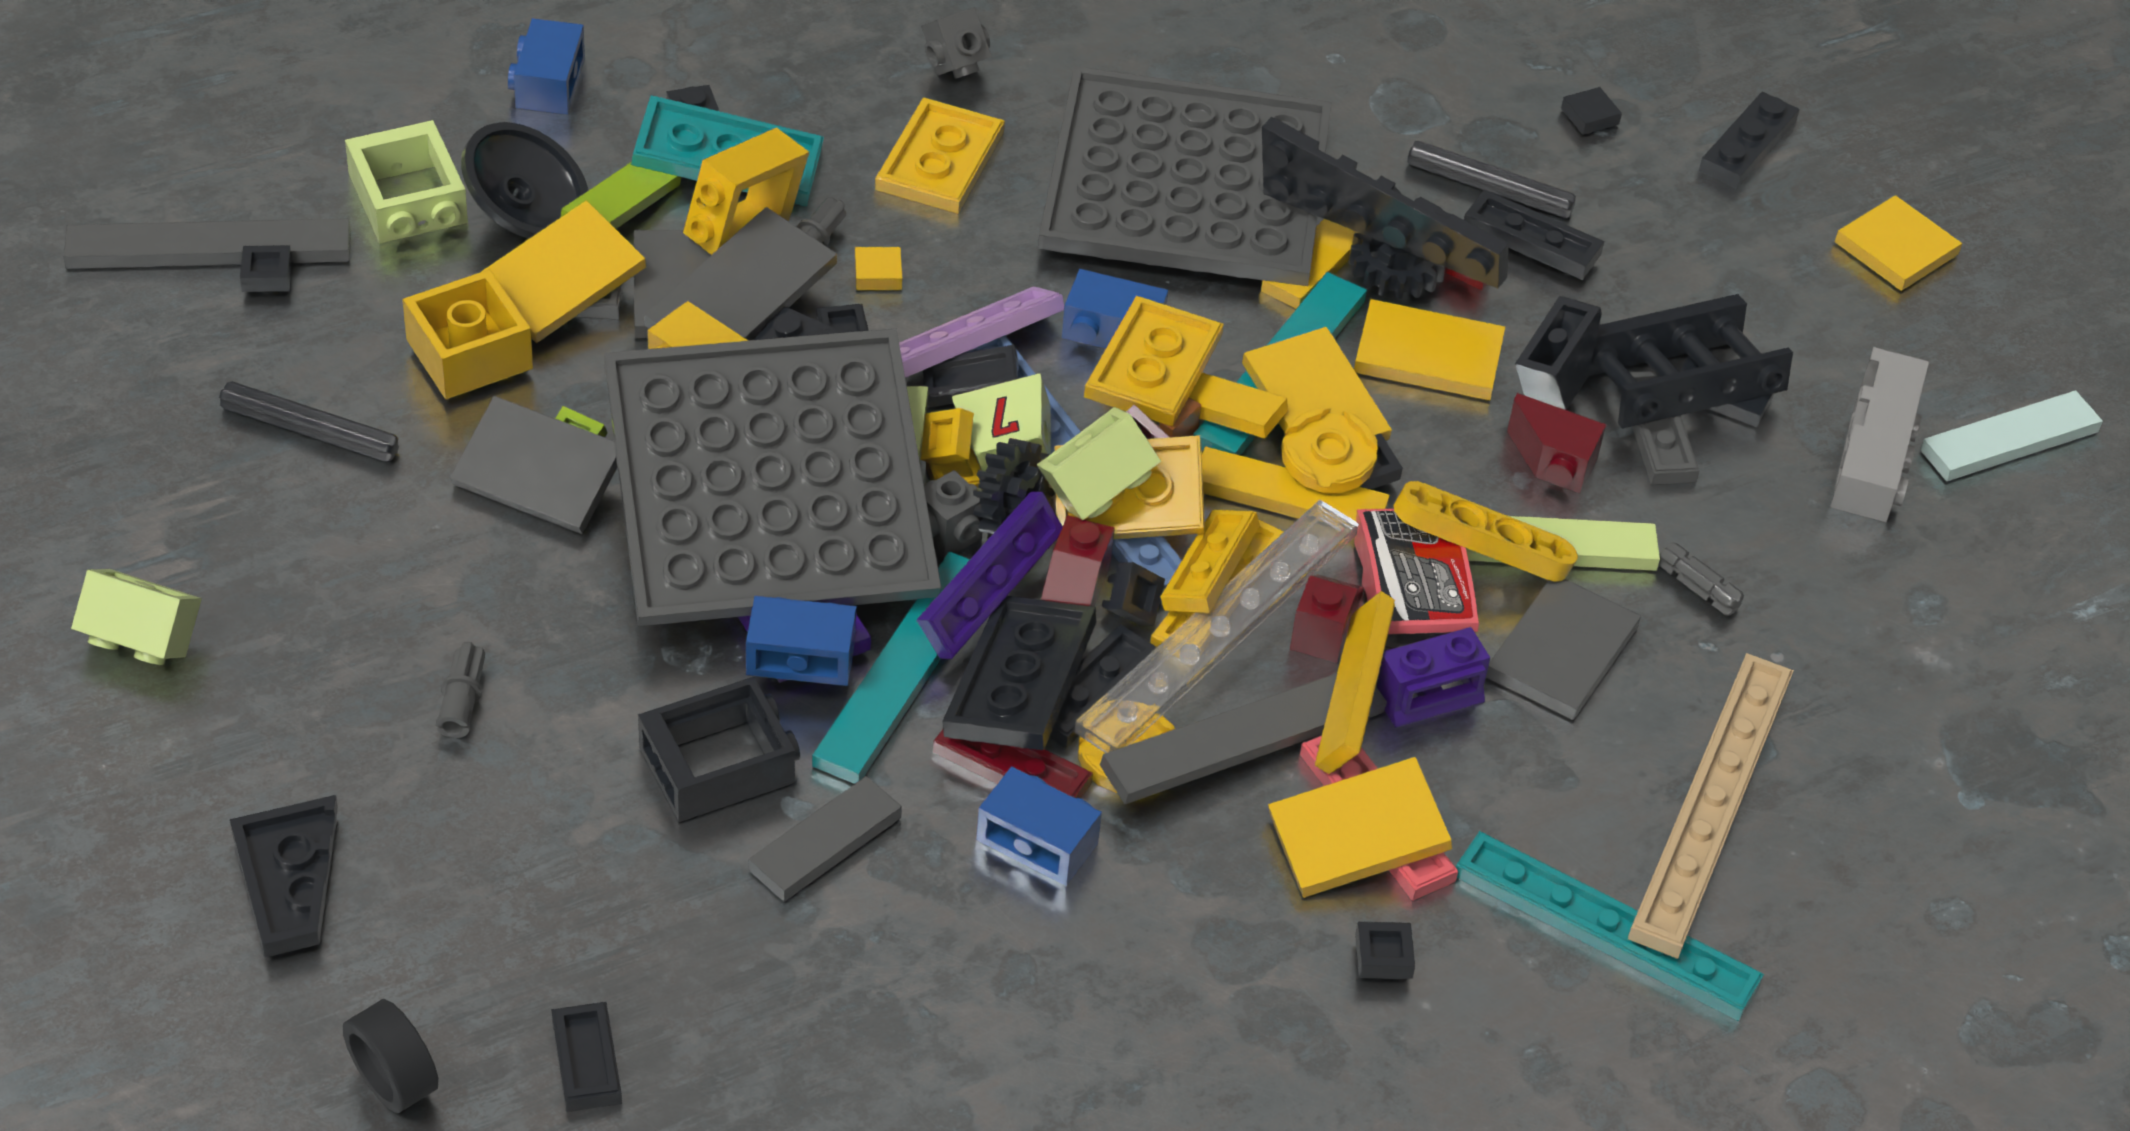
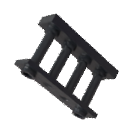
M1739 294L1599 325L1588 376L1605 372L1620 389L1621 401L1618 424L1623 429L1787 391L1793 351L1787 347L1761 353L1743 334L1747 303ZM1728 344L1740 358L1721 363L1709 349ZM1688 354L1700 368L1679 372L1667 358ZM1647 363L1658 377L1638 382L1626 369V367Z

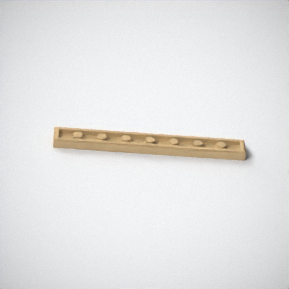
M1746 653L1635 917L1628 940L1677 959L1679 958L1794 670Z

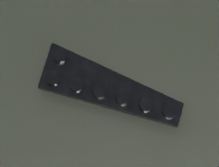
M1271 117L1261 127L1264 195L1497 289L1507 279L1508 243L1454 214L1445 212L1441 207L1421 196L1414 201L1401 194L1395 187V182L1382 175L1377 180L1372 179L1356 170L1358 164L1356 161L1343 154L1338 160L1319 150V141L1278 119Z

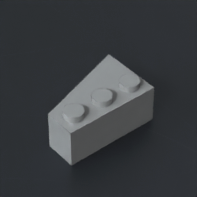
M1873 347L1852 411L1830 508L1887 522L1892 505H1902L1909 479L1901 477V474H1908L1915 452V446L1909 445V441L1915 442L1919 431L1922 415L1916 413L1929 361Z

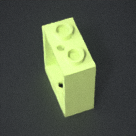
M433 120L345 140L348 173L379 244L468 223L465 187ZM435 167L443 186L384 200L375 180ZM426 221L424 224L418 225L419 222Z

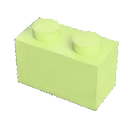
M1113 407L1038 463L1037 466L1067 511L1084 520L1087 517L1094 518L1105 512L1112 505V498L1125 488L1132 489L1145 482L1152 474L1151 469L1159 464L1161 460L1132 416Z
M88 569L71 629L89 634L88 643L112 650H118L119 645L135 649L134 658L164 665L166 659L186 657L202 598L116 570Z

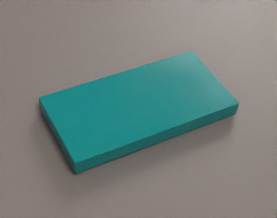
M650 95L633 151L631 165L697 181L704 159L777 127L809 151L794 203L807 207L824 137ZM746 188V189H744V190H742V191H743V192H748V189H749V188Z

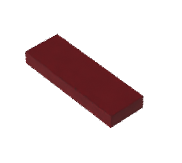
M943 729L933 741V753L996 784L999 783L1011 766L1028 775L1041 778L1048 785L1073 798L1081 799L1092 784L1093 772L1045 749H1024L1014 746L944 737Z

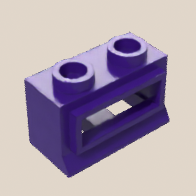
M1472 627L1384 651L1376 687L1387 701L1384 710L1395 728L1485 702L1484 683L1491 657ZM1460 680L1463 683L1461 685L1447 688L1444 690L1441 687L1442 685H1446ZM1417 693L1418 697L1412 698L1413 694Z

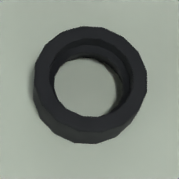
M381 999L343 1023V1037L357 1070L374 1095L388 1109L399 1113L438 1089L439 1077L427 1046L407 1016L394 1003Z

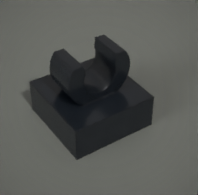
M1119 562L1117 572L1108 576L1107 582L1113 585L1110 600H1103L1101 606L1139 626H1154L1165 578L1134 562Z

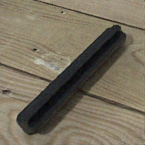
M1415 141L1408 153L1407 162L1410 166L1482 191L1485 189L1503 198L1563 219L1569 218L1575 206L1576 196L1573 193L1422 141Z
M233 381L227 382L219 395L220 406L226 410L384 462L392 461L399 450L398 437L395 434Z

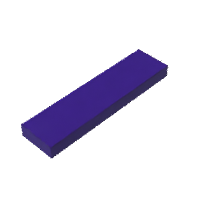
M1030 492L916 620L940 659H952L1059 537L1063 526L1043 492Z

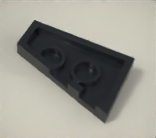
M336 795L230 819L231 831L264 957L320 943L338 811Z

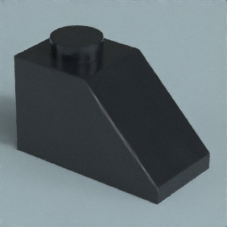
M1563 296L1558 297L1515 363L1525 396L1565 410L1568 409L1589 375L1602 315L1600 307Z

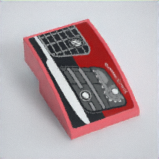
M1358 509L1354 544L1363 566L1362 587H1364L1367 601L1380 591L1395 599V607L1388 634L1448 633L1472 627L1474 632H1478L1479 621L1476 598L1466 548L1404 523L1398 518L1394 509Z

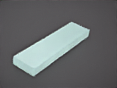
M2075 390L1925 438L1920 450L1947 482L2098 433L2103 420Z

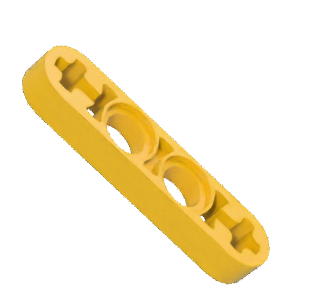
M1419 481L1406 483L1393 505L1394 512L1398 518L1416 529L1546 580L1557 582L1566 579L1578 558L1577 551L1573 545L1558 535Z

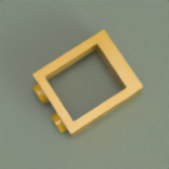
M776 127L704 159L701 164L683 233L712 255L765 207H768L789 221L809 151ZM749 188L746 199L738 203L741 191Z

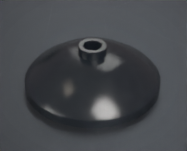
M510 122L486 125L473 134L462 152V175L467 189L476 204L496 224L523 237L531 238L561 217L563 207L588 191L584 175L570 154L547 135L525 125Z

